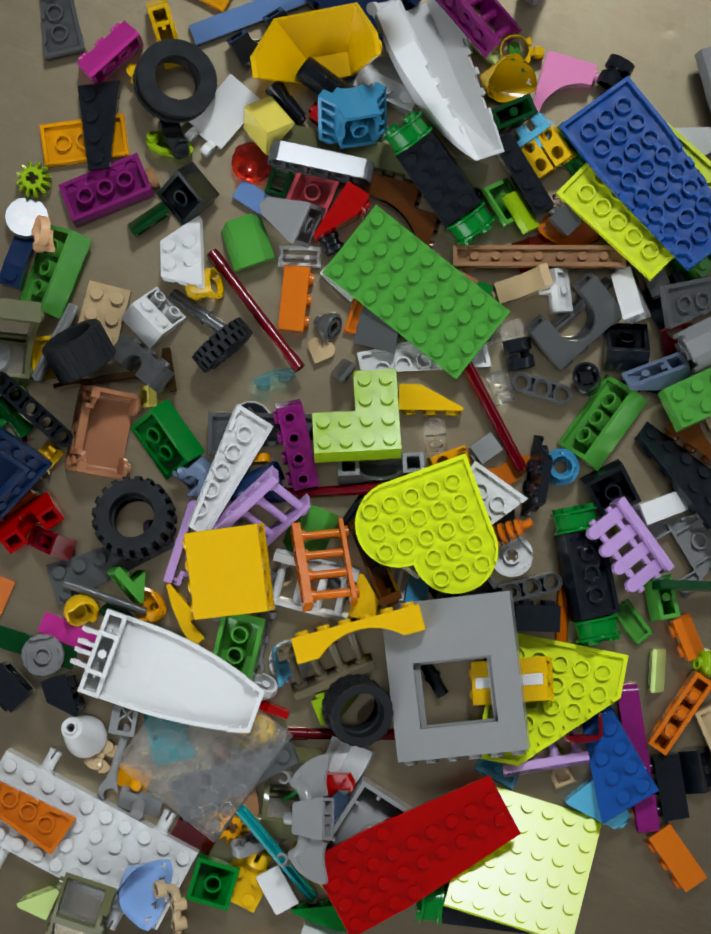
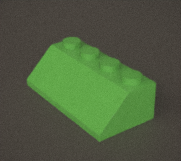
M51 225L50 230L54 231L53 243L55 253L47 251L37 253L19 300L41 302V311H44V314L61 319L69 296L74 289L77 276L81 271L85 256L89 251L92 239L73 230Z
M606 374L601 381L600 389L591 395L557 444L563 449L573 452L577 459L598 471L648 401L637 391H631L628 385Z

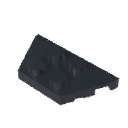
M534 435L531 456L526 464L528 474L527 479L523 483L522 490L524 496L528 499L522 503L520 516L530 517L531 511L536 512L540 506L542 507L546 503L553 459L549 454L547 445H542L544 437L540 435Z

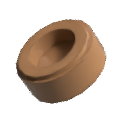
M153 167L145 169L151 187L153 189L160 187L161 185Z

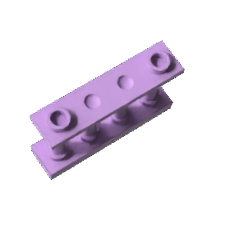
M271 466L221 513L213 529L235 527L234 523L239 518L245 519L250 524L262 523L249 512V509L254 504H258L277 519L270 528L265 525L268 547L291 526V523H294L300 516L308 513L311 507L310 496L305 494L300 500L279 484L278 470ZM269 490H274L292 505L285 514L264 498V495Z
M576 728L568 734H577ZM556 741L549 746L550 754L548 758L540 759V756L536 754L519 766L502 765L503 778L588 764L590 760L588 751L583 752L580 749L579 743H570V754L561 755L558 752Z

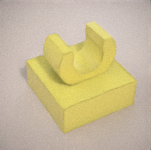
M148 385L139 387L142 408H152L164 402V400H157V392Z

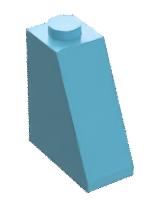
M592 776L567 795L564 800L569 806L602 823ZM625 811L604 824L613 829L617 827L621 829L629 823L631 814Z

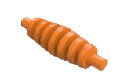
M517 518L513 520L514 525L511 521H506L505 526L503 523H499L497 528L492 525L498 541V549L503 547V543L505 545L509 544L510 538L513 541L518 538L517 533L519 536H523L527 528L534 526L533 520L529 518L520 521Z

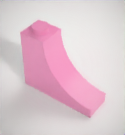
M548 50L533 98L538 113L543 104L560 91L571 88L589 90L592 84L596 85L599 72L596 71L597 64Z

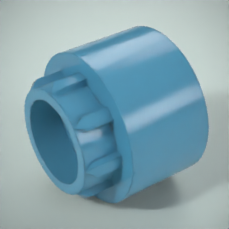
M562 448L550 451L549 454L553 459L549 483L555 486H563L574 481L580 468L576 455ZM557 461L565 464V471L563 473L555 471L554 466Z

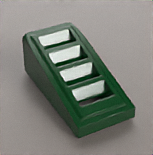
M272 167L265 192L286 198L293 172L288 171V174L276 171V168ZM274 175L286 178V181L275 180ZM272 183L283 186V191L272 188Z

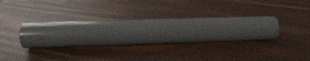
M65 579L64 588L145 616L147 607Z

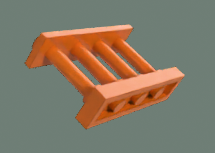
M343 518L338 519L337 529L309 532L301 530L300 522L291 523L290 537L303 612L312 611L313 603H316V600L349 597L350 606H355L356 599L360 597L359 586L354 583L347 544L349 529L347 525L344 526ZM334 537L339 539L340 548L308 551V549L305 550L304 548L306 540ZM342 557L344 568L321 571L308 570L307 563L310 560ZM345 577L347 588L324 591L311 590L310 583L313 580Z

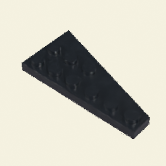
M647 421L634 438L650 459H654L661 467L659 471L664 477L666 475L673 482L672 487L691 511L697 513L704 521L702 523L707 530H711V469Z

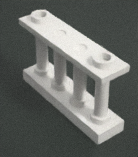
M276 548L273 561H277L279 566L273 586L275 608L283 606L303 612L298 579L293 599L280 596L287 567L290 565L295 566L292 551ZM323 559L310 560L307 563L308 570L311 569L312 571L344 568L343 564ZM352 567L354 581L357 582L360 569ZM339 577L341 580L340 589L347 588L345 577ZM328 579L319 580L317 591L326 590ZM346 597L337 598L334 610L322 607L323 600H316V603H313L312 611L305 612L329 618V621L337 623L348 618V613L343 612Z

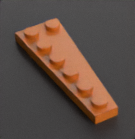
M0 781V819L51 855L77 818Z

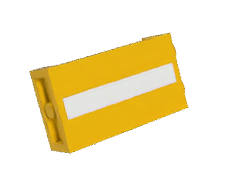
M547 656L520 658L525 702H554L552 658ZM487 661L471 662V668H469V678L472 681V689L470 690L471 702H473V706L478 707L492 705Z

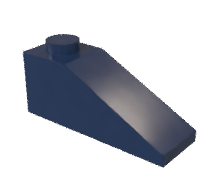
M14 236L0 272V284L2 286L19 291L23 290L34 254V238L23 239Z

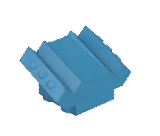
M375 82L372 87L365 84L345 89L337 87L333 93L323 89L318 95V139L327 144L338 143L340 149L376 144L378 138L386 131L387 86Z

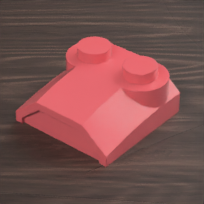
M297 173L286 199L309 202L326 208L322 217L323 220L339 188L340 182Z

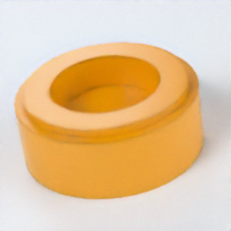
M257 453L251 464H267L271 461V456L268 453Z

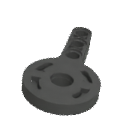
M545 572L507 582L495 583L489 577L481 586L466 593L476 595L503 592L508 586H512L514 589L513 602L558 591L562 587V578L557 573ZM550 576L555 580V584L551 588L546 585V580ZM532 581L534 583V590L528 593L525 586L527 582ZM436 590L434 599L459 597L466 593L449 594Z

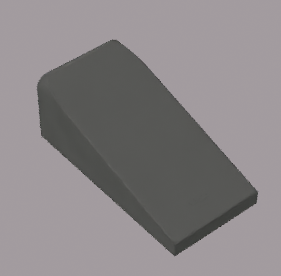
M342 359L331 372V376L341 384H344L353 371H355L356 366L353 362Z

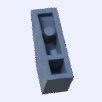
M679 351L623 372L621 376L631 391L663 390L689 378L690 365Z

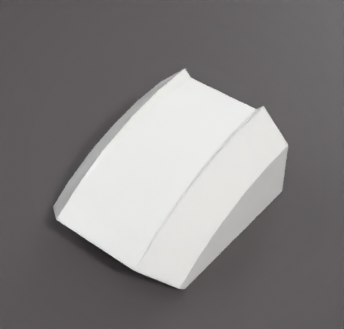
M332 736L326 754L331 755L328 771L351 772L356 785L366 772L375 751L366 746H350L347 743H343L338 737ZM338 790L345 795L348 793V790Z

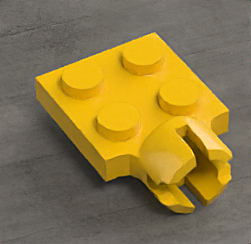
M266 849L263 850L261 856L255 853L246 858L233 857L230 863L240 868L231 902L254 913L264 894L256 877L268 870L267 866L272 858Z

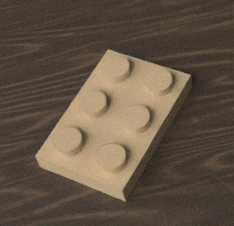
M89 280L78 323L89 319H98L114 346L120 338L124 323L121 317L127 311L132 292Z

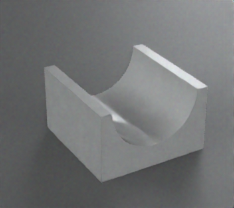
M362 775L351 797L334 822L333 841L323 840L327 842L326 850L367 827L392 816L395 817L413 807Z

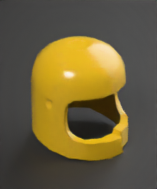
M214 267L204 269L205 289H199L196 285L191 284L185 286L187 295L196 301H200L204 297L220 299L224 296L222 277ZM210 280L216 282L217 294L213 291Z

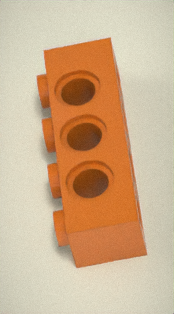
M692 670L647 736V743L666 756L710 692L711 681L697 671Z

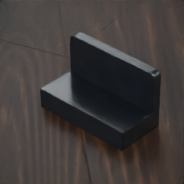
M708 746L694 750L678 751L685 793L701 794L710 792L711 752Z

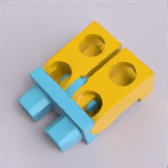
M538 113L531 118L536 129L530 131L528 126L523 124L515 130V133L519 139L517 143L539 179H545L558 170L560 166L575 158L577 154L563 138L555 122L548 120L543 113Z

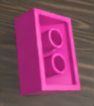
M125 20L121 24H115L107 37H101L94 44L95 47L90 52H84L78 59L77 65L94 84L102 83L144 45L140 34Z

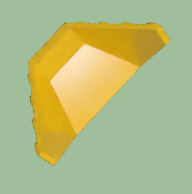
M358 2L274 18L250 56L253 79L302 84L297 81L295 76L309 57L316 59V61L323 64L324 67L341 79L352 78L381 55L382 42L378 37L377 30Z

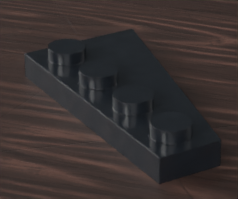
M120 80L78 86L89 171L111 169Z

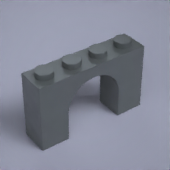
M590 272L585 273L572 285L588 309L587 322L581 331L572 336H561L551 322L541 314L524 328L553 366L560 370L568 367L578 354L584 353L594 340L601 338L605 330L618 323L622 316L618 303L598 277Z

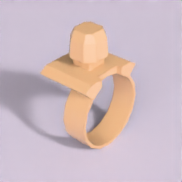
M37 215L31 229V233L34 236L33 249L37 253H43L44 251L55 253L53 243L54 231L50 230L51 222L48 216Z

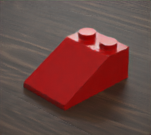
M348 181L314 232L313 241L318 244L322 238L335 231L342 230L357 221L361 215L365 217L371 207L370 195Z

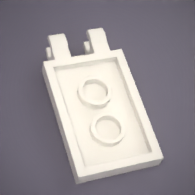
M230 74L218 87L213 100L199 117L189 121V124L193 127L185 133V139L190 144L199 135L207 142L200 151L207 158L216 147L222 151L243 127L244 106L261 99Z

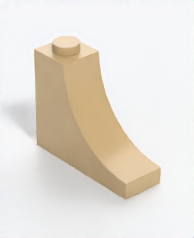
M540 264L527 272L494 283L491 296L504 305L537 295L541 291L549 290L553 285V280L548 264Z

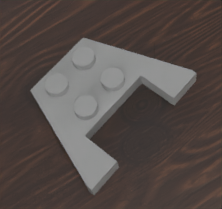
M697 513L646 525L656 541L671 533L693 571L678 580L702 581L711 570V530H707L702 523L704 521ZM680 591L684 599L689 597L692 592Z

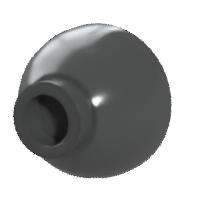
M328 312L322 316H316L313 325L317 328L319 336L330 342L338 336L342 327V319L340 314Z

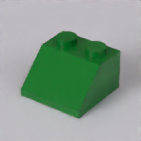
M199 853L186 899L228 911L240 868L220 858Z

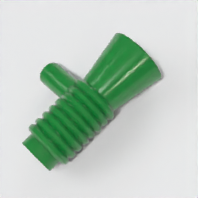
M0 396V426L3 428L8 423L17 438L24 437L31 431L33 424Z

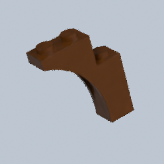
M373 173L371 185L365 188V192L370 195V198L381 201L398 212L407 222L412 233L433 249L435 241H432L431 238L433 232L438 233L441 221L437 220L438 216L436 213L414 207L415 205L419 206L422 193H419L417 186Z
M355 519L348 521V526L381 605L390 607L397 604L398 600L402 599V596L390 568L374 561L365 553L357 539Z

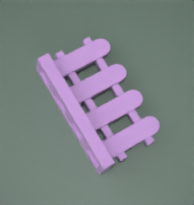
M624 496L613 500L610 506L604 509L606 514L598 521L592 519L588 522L590 527L586 530L587 538L590 540L600 538L603 542L599 547V554L602 557H610L612 555L616 560L612 564V572L615 575L623 573L627 575L629 579L624 583V588L627 592H642L645 590L643 585L652 577L658 579L661 576L659 573L669 572L675 567ZM616 525L619 531L609 539L605 532ZM628 542L632 548L621 556L617 550ZM641 560L645 566L634 574L630 568Z

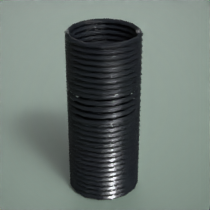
M309 57L302 64L295 76L297 81L318 95L323 89L333 93L337 87L344 89L352 88V86L341 80L340 77L336 76L312 57Z

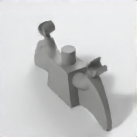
M329 754L319 755L310 759L296 771L294 776L289 770L282 771L287 774L288 779L287 781L282 778L279 779L281 784L290 783V786L297 790L299 801L294 802L292 805V812H285L283 816L284 824L292 825V834L298 835L297 844L288 851V854L279 853L277 855L278 859L284 856L286 859L279 866L288 867L292 862L296 870L305 878L321 885L328 883L325 866L327 842L323 840L333 841L334 798H326L328 796L327 774L331 762V755Z

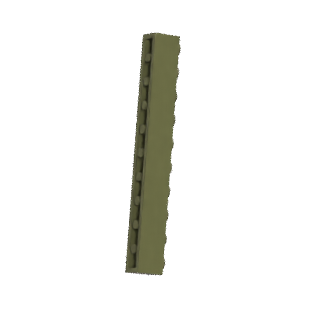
M294 125L282 139V141L369 159L375 163L374 171L381 172L383 176L394 178L396 175L403 177L405 181L413 182L396 156L393 155L394 150L390 144L376 142V144L340 149L338 143L327 144L320 141L317 129ZM453 157L477 193L481 192L485 186L489 164Z

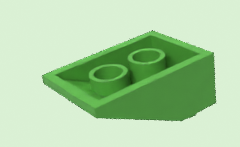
M250 614L223 616L213 653L240 670L251 680H254L261 656L266 619Z

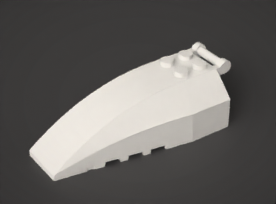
M401 0L368 3L366 6L367 13L373 16L378 32L381 34L386 46V51L390 55L400 79L414 102L434 127L459 150L475 161L505 152L497 126L493 120L491 108L486 107L483 97L486 92L484 87L480 88L477 75L480 73L478 67H474L470 55L473 54L469 39L435 0H430L408 11L405 10Z

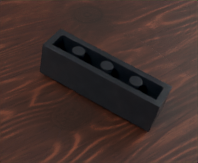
M510 131L500 137L505 152L495 156L515 189L520 191L535 218H538L553 208L554 203Z

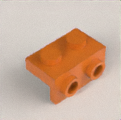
M690 613L669 619L670 626L668 628L673 638L676 637L678 642L676 648L681 658L684 657L686 661L696 659L697 653L700 650H704Z

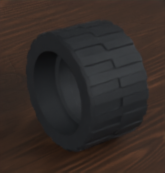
M89 319L72 325L51 338L43 346L42 353L60 383H70L86 377L106 365L115 356L116 350L101 322L98 319Z
M349 674L338 678L326 690L324 699H322V715L324 716L325 723L343 743L353 747L369 746L379 741L388 732L392 724V717L394 716L393 704L388 694L370 677L361 674ZM371 694L374 697V709L370 717L360 725L344 726L340 722V713L344 704L355 695Z

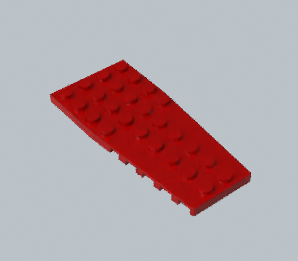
M486 775V777L467 783L465 786L454 791L451 790L445 793V795L426 801L424 804L408 809L395 817L392 816L367 827L325 850L328 883L322 886L348 934H361L420 901L520 835V830L490 775Z

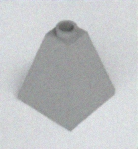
M274 197L264 198L259 207L260 213L289 242L309 248L313 240V234L326 211V208L309 202Z

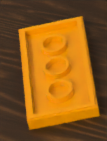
M124 113L116 114L112 159L130 156ZM82 119L39 125L44 164L47 168L87 162Z

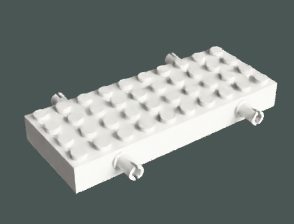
M50 747L42 764L12 748L6 750L0 761V781L75 816L77 819L51 855L0 819V869L8 854L13 853L58 878L61 876L65 877L66 872L117 888L118 890L124 871L128 866L159 859H169L173 868L171 883L180 888L199 849L168 832L177 816L176 813L172 811L167 819L170 810L165 808L157 825L143 818L134 819L131 817L130 811L117 807V804L107 799L103 800L98 794L55 772L54 768L63 754L59 750L54 755L56 749ZM70 882L71 885L103 901L106 892ZM117 892L109 917L103 923L108 928L113 920L110 930L116 931L123 914H125L118 903ZM167 892V896L164 897L162 913L152 927L155 930L158 929L170 907V900L172 899L170 892ZM157 900L151 904L154 907V909H156L155 904L157 903ZM151 916L145 918L146 924H148V920L152 918Z

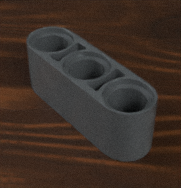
M525 372L515 374L510 383L511 388L515 392L557 405L568 403L573 394L567 385ZM517 377H523L526 380L524 388L516 386L515 380ZM538 383H543L547 387L545 394H539L536 391ZM559 389L567 392L566 400L561 401L557 398L556 392Z

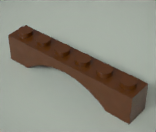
M669 419L663 428L667 432L666 436L675 442L679 440L685 444L683 448L692 454L697 452L703 456L701 460L711 466V444L706 439L700 423L676 433Z

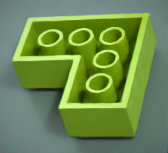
M396 369L353 371L355 411L312 413L314 462L400 459L402 447Z

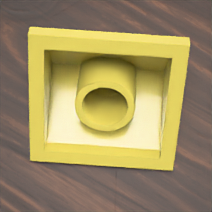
M272 96L244 106L243 128L268 156L272 141L282 140L295 124Z

